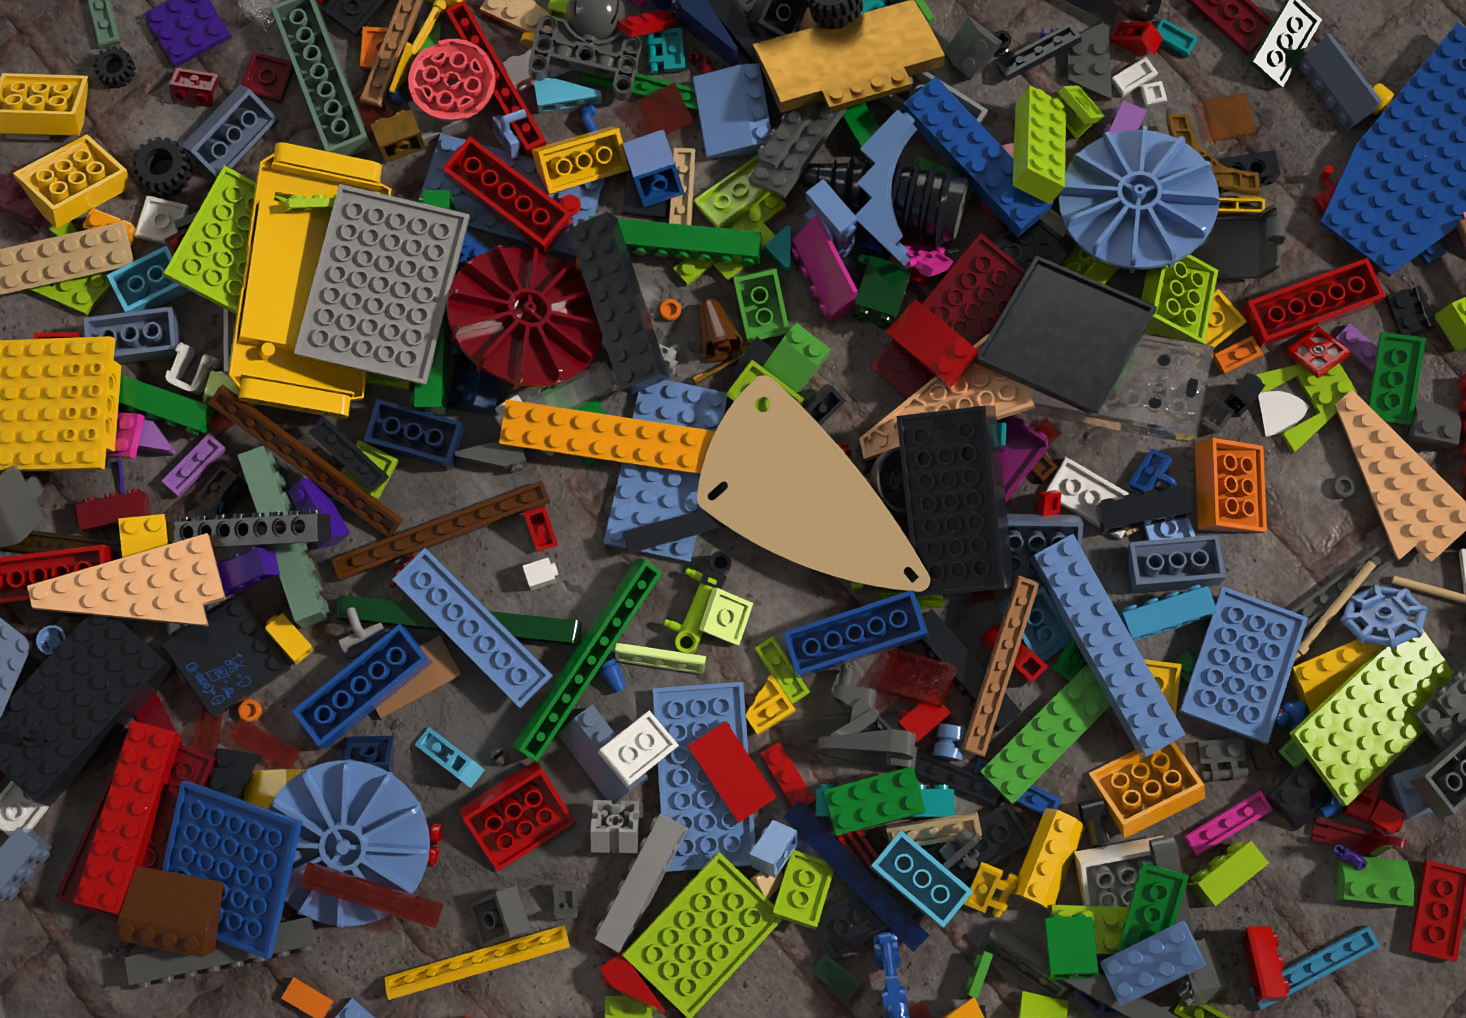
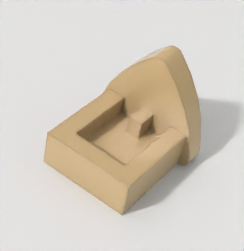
M780 870L776 878L760 871L749 881L769 899L781 886L784 875Z

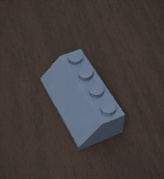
M1331 33L1308 51L1299 62L1302 73L1308 76L1314 89L1320 92L1325 99L1326 105L1335 112L1340 124L1345 126L1348 131L1368 119L1381 103V99Z
M239 85L181 147L198 164L217 178L224 165L231 169L278 118L249 88Z
M1219 535L1130 542L1128 573L1132 593L1185 589L1195 585H1200L1201 587L1220 586L1226 575Z
M593 704L577 715L557 734L605 799L612 800V804H617L648 780L647 775L643 774L630 786L626 787L599 755L598 751L614 739L616 734Z

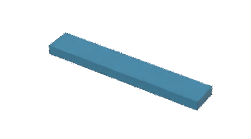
M1369 925L1282 970L1283 979L1288 980L1290 989L1287 996L1380 947ZM1253 988L1247 989L1258 1011L1277 1002L1256 1004Z

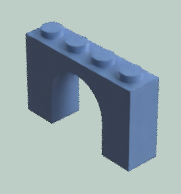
M823 179L806 192V201L812 209L804 214V222L807 224L814 216L819 215L839 256L846 257L853 251L857 217Z

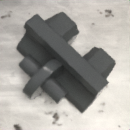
M964 827L954 836L962 846L960 849L957 850L948 841L938 850L945 860L942 865L946 869H949L960 858L963 860L959 863L962 869L967 866L975 869L978 866L976 858L980 853L977 850L971 853L969 850L982 837L978 833L973 836Z

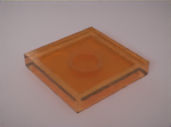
M1246 93L1204 101V108L1213 142L1255 135L1256 130Z

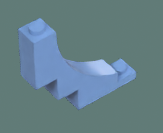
M897 109L860 148L874 165L857 182L871 199L855 216L857 221L905 266L910 261V258L906 255L908 250L900 242L896 245L903 235L894 215L891 191L893 174L898 158L904 146L917 129L913 124L915 120L907 112L902 114Z

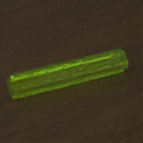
M879 591L877 601L902 594V592ZM942 595L917 597L920 607H943L944 599Z

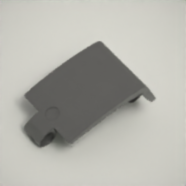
M1273 204L1262 210L1259 214L1217 215L1212 233H1209L1203 245L1199 246L1190 255L1217 269V279H1255L1266 277L1280 267V245L1286 239V219L1280 217V205Z
M11 466L0 475V547L20 543L44 518L35 501L43 493L44 489L35 472L29 471L21 474L18 466Z

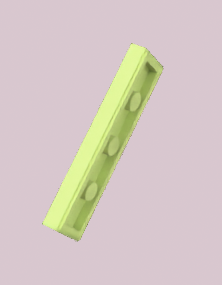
M616 643L615 660L619 662L704 674L706 656Z

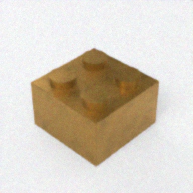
M402 110L397 112L395 116L380 118L375 123L370 124L385 163L426 149L412 110Z

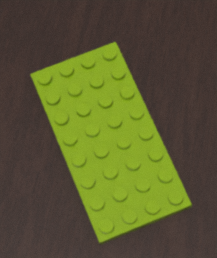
M1406 630L1398 631L1395 636L1406 632ZM1423 630V635L1420 638H1413L1396 646V649L1382 646L1289 734L1342 806H1347L1425 731L1412 714L1434 695L1433 691L1437 687L1449 682V677L1454 672Z

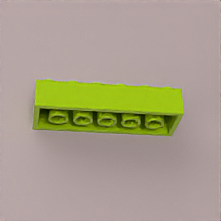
M1032 86L1026 89L1015 105L1013 186L1051 204L1065 188L1066 104L1060 99L1053 98L1043 90Z

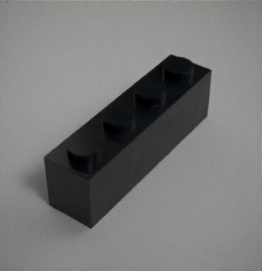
M1179 485L1169 486L1166 490L1159 492L1157 489L1144 492V495L1139 496L1128 494L1118 500L1107 498L1098 503L1096 508L1102 535L1189 518L1193 512L1187 487H1179Z

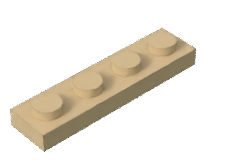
M674 148L673 159L685 194L671 198L669 223L691 225L695 149Z
M977 812L887 825L886 828L889 843L902 830L919 846L956 841L954 836L964 827L973 836L977 833L982 836Z

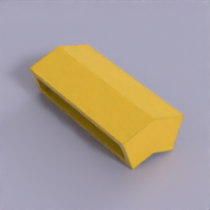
M1219 196V202L1232 203V206H1219L1218 214L1252 215L1259 214L1265 209V199L1261 197ZM1239 203H1257V206H1239Z

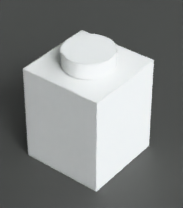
M549 558L523 565L531 591L556 583L555 576L559 575L555 562L550 563Z

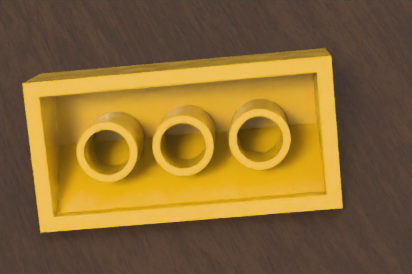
M613 126L531 149L536 170L548 194L629 170L620 130Z
M1045 808L1015 883L1016 889L1012 894L1051 912V905L1056 903L1074 858V852L1077 850L1085 830V826L1079 820L1060 810Z

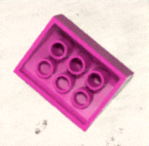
M816 215L792 240L790 252L794 260L799 261L801 265L800 272L803 278H808L811 284L809 286L811 294L820 301L819 308L824 317L827 316L831 322L853 311L858 291L819 215Z

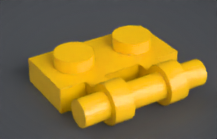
M981 862L970 886L973 892L963 904L983 913L986 912L988 906L994 908L992 914L995 917H1000L1002 912L1007 909V901L1010 894L1014 893L1016 889L1015 883L1018 877L1010 873L1007 880H1002L1000 878L1003 870ZM996 888L1002 890L997 898L993 897Z

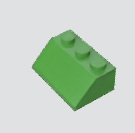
M1361 856L1368 864L1363 870H1359L1352 863L1337 860L1336 900L1399 907L1413 906L1414 881L1408 861Z

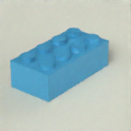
M1195 585L1188 588L1181 595L1179 591L1166 595L1161 601L1158 598L1146 601L1139 608H1137V605L1126 607L1119 614L1131 638L1136 642L1208 619L1218 611L1209 586L1201 588L1200 585Z

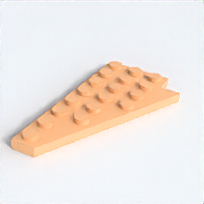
M989 334L973 346L977 349L978 353ZM976 363L950 389L934 377L859 438L863 458L865 461L878 458L889 449L900 447L896 416L991 405L996 407L997 420L1035 408L1030 387Z
M1351 390L1335 405V408L1394 555L1399 561L1414 547L1431 563L1466 531V501Z
M208 533L27 586L31 605L35 610L204 627L209 626L204 605L226 599Z

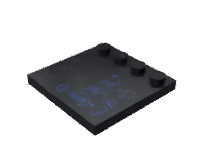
M241 596L206 616L209 626L192 625L162 644L163 649L212 719L291 670V666Z

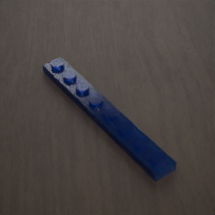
M800 801L782 817L793 829L797 830L801 838L912 952L930 936Z

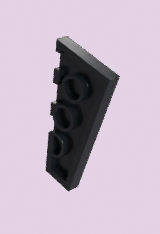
M217 748L215 755L217 760L211 771L207 788L241 800L243 796L241 794L247 782L250 783L254 775L252 772L263 756Z

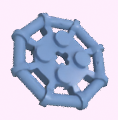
M1373 584V587L1351 595L1346 601L1344 615L1340 619L1341 624L1358 638L1359 643L1363 645L1368 643L1387 646L1390 649H1396V646L1413 638H1420L1423 635L1422 629L1425 617L1428 615V610L1406 588L1395 589ZM1356 607L1362 609L1360 613H1354ZM1409 616H1415L1414 623L1408 621ZM1361 622L1365 629L1362 630L1356 623ZM1403 629L1406 630V632L1395 636L1394 634Z

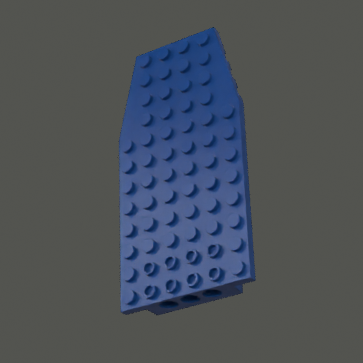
M1459 23L1452 28L1353 148L1342 176L1319 223L1364 259L1368 258L1370 263L1387 277L1394 274L1445 235L1459 226L1458 222L1465 219L1463 213L1466 212V29Z

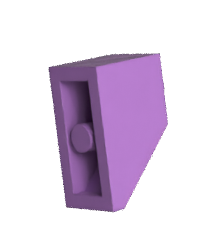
M144 417L137 450L175 455L176 451L161 429L153 422V419Z

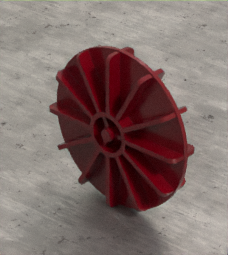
M499 244L495 245L493 250L480 254L464 264L454 278L449 290L446 308L447 319L453 334L451 338L453 343L458 344L464 354L477 365V372L481 373L484 370L500 380L512 383L513 389H518L519 385L526 387L549 386L551 389H554L560 383L576 377L590 365L600 348L603 335L585 280L573 269L574 263L572 261L566 264L554 256L540 252L538 245L528 249L518 247L503 248Z

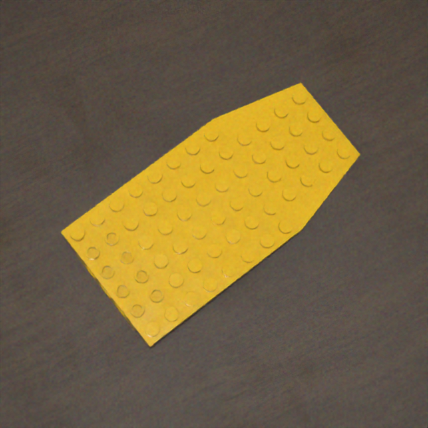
M107 336L0 340V472L6 471L11 466H18L20 472L105 470L106 452H115L122 365L114 361L115 338Z

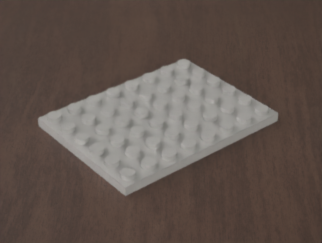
M339 184L294 354L300 357L427 386L447 308L449 290L455 277L470 215Z

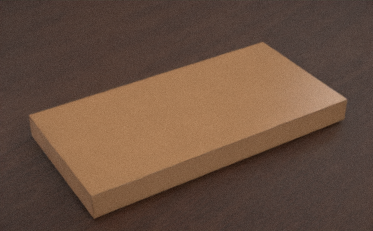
M441 636L420 646L432 663L376 708L381 719L462 676Z

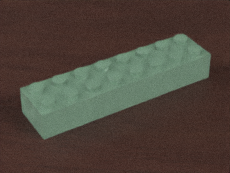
M286 0L271 6L325 151L351 156L372 148L316 0Z
M264 446L239 454L238 458L257 513H265V517L269 516V512H283V515H288V511L293 510L294 505L290 496L288 497L286 492H284L287 489V485L283 476H280L279 471H277V469H280V465L272 451H267ZM307 543L269 545V548H275L280 572L279 577L295 622L304 629L328 620L327 613L330 612L326 599L324 600L322 595H320V592L323 591L321 583L313 575V571L316 569L312 558H309L305 552L309 550Z

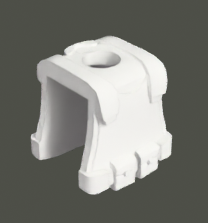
M180 342L175 349L177 355L171 371L167 370L165 377L168 382L197 395L204 394L210 372L219 368L220 360L208 354L203 355L192 384L189 385L181 381L196 351L194 348Z

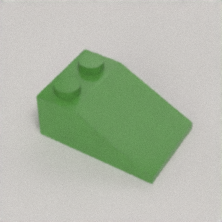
M775 267L732 277L747 342H753L756 337L762 340L784 335L790 331Z
M795 323L765 362L763 368L798 394L829 358L831 349L798 323Z

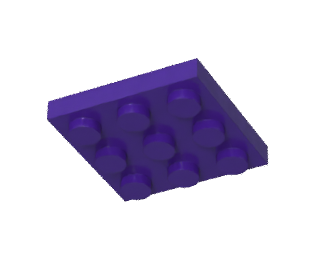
M168 0L144 13L175 68L232 38L210 0Z

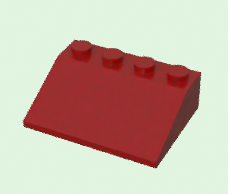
M535 761L459 808L464 822L497 872L576 823L539 762Z

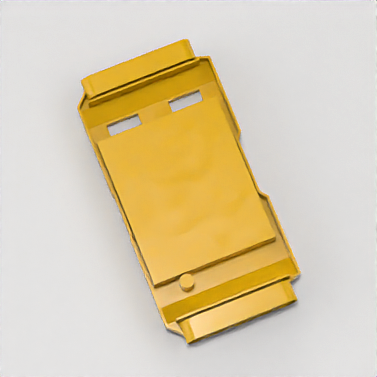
M276 143L274 153L260 162L254 187L255 191L246 246L247 254L228 369V378L239 391L238 399L240 401L334 418H348L350 402L361 401L364 398L367 372L294 354L332 211L284 212V202L274 201L275 194L286 197L303 195L304 198H312L313 195H325V198H334L339 184L391 196V188L380 183L382 170L380 163L289 143Z

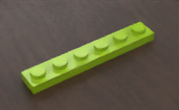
M771 194L724 228L751 231L759 222L762 221L764 224L769 222L786 208V204L779 196ZM689 258L676 265L673 271L688 286L710 269L717 260L703 262L697 258Z

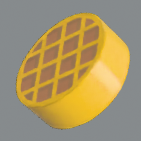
M531 32L523 33L520 43L524 47L532 49L535 34Z

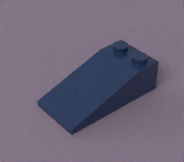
M671 0L673 7L671 13L673 17L680 21L686 30L731 67L736 66L738 48L708 0Z

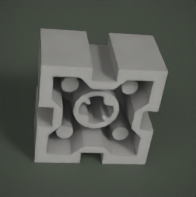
M593 800L590 831L591 852L610 853L611 849L613 853H638L639 801H621V804H612V800Z

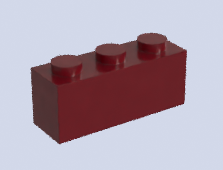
M130 489L126 491L127 494L123 495L110 493L104 495L105 498L97 499L96 497L85 498L82 503L76 504L79 530L86 533L118 527V519L149 516L151 515L149 495L140 491V489Z

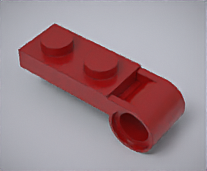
M1385 770L1350 804L1344 807L1342 810L1343 814L1363 823L1367 822L1372 813Z

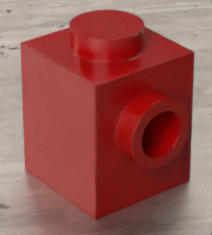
M1377 800L1366 823L1373 826L1372 830L1380 835H1391L1400 831L1404 824L1402 819L1405 814L1383 800Z

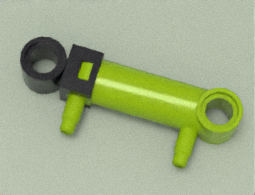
M716 551L712 554L709 561L710 569L706 568L704 573L689 568L685 571V574L690 576V578L700 581V585L683 624L667 619L663 623L668 629L679 633L675 640L678 652L694 654L703 635L699 627L712 589L719 588L723 590L727 580L725 575L731 571L732 560L725 551ZM718 559H723L727 565L719 569L714 563ZM685 638H689L692 640L693 645L685 649L681 647L680 642Z

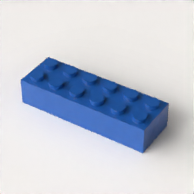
M913 590L783 632L796 676L800 678L929 637L916 594Z
M399 624L292 710V713L316 744L321 748L327 749L428 667L432 661L408 630Z

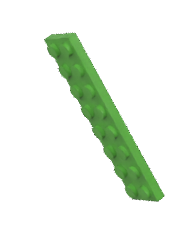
M1088 664L979 772L1011 805L1110 706Z

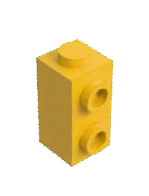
M283 613L279 616L274 615L267 621L266 633L295 665L299 664L313 652L312 645Z

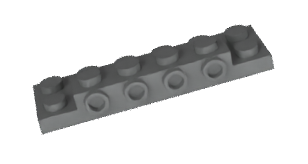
M821 101L785 112L782 115L780 126L770 132V140L766 146H760L757 153L759 164L748 178L749 183L785 199L847 108L829 112L825 102Z
M1466 662L1464 663L1465 667L1461 671L1458 670L1450 675V681L1445 685L1437 687L1433 691L1434 695L1412 714L1440 750H1445L1466 731Z

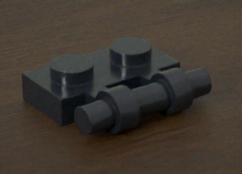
M1422 286L1413 288L1414 297H1410L1408 290L1385 297L1398 334L1411 335L1423 330L1420 324L1422 322L1426 323L1428 329L1436 326L1434 311L1430 310L1427 302L1429 298L1427 293L1423 292ZM1415 304H1419L1422 314L1417 315L1414 308Z

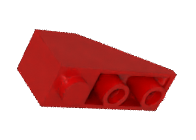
M995 623L979 639L991 651H993L1000 629ZM1020 643L1012 671L1030 686L1048 666L1030 649Z

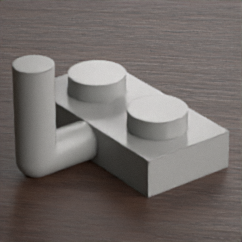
M353 607L348 608L346 612L355 634H350L339 640L340 646L348 659L367 651L387 634L381 622L363 630L356 610Z

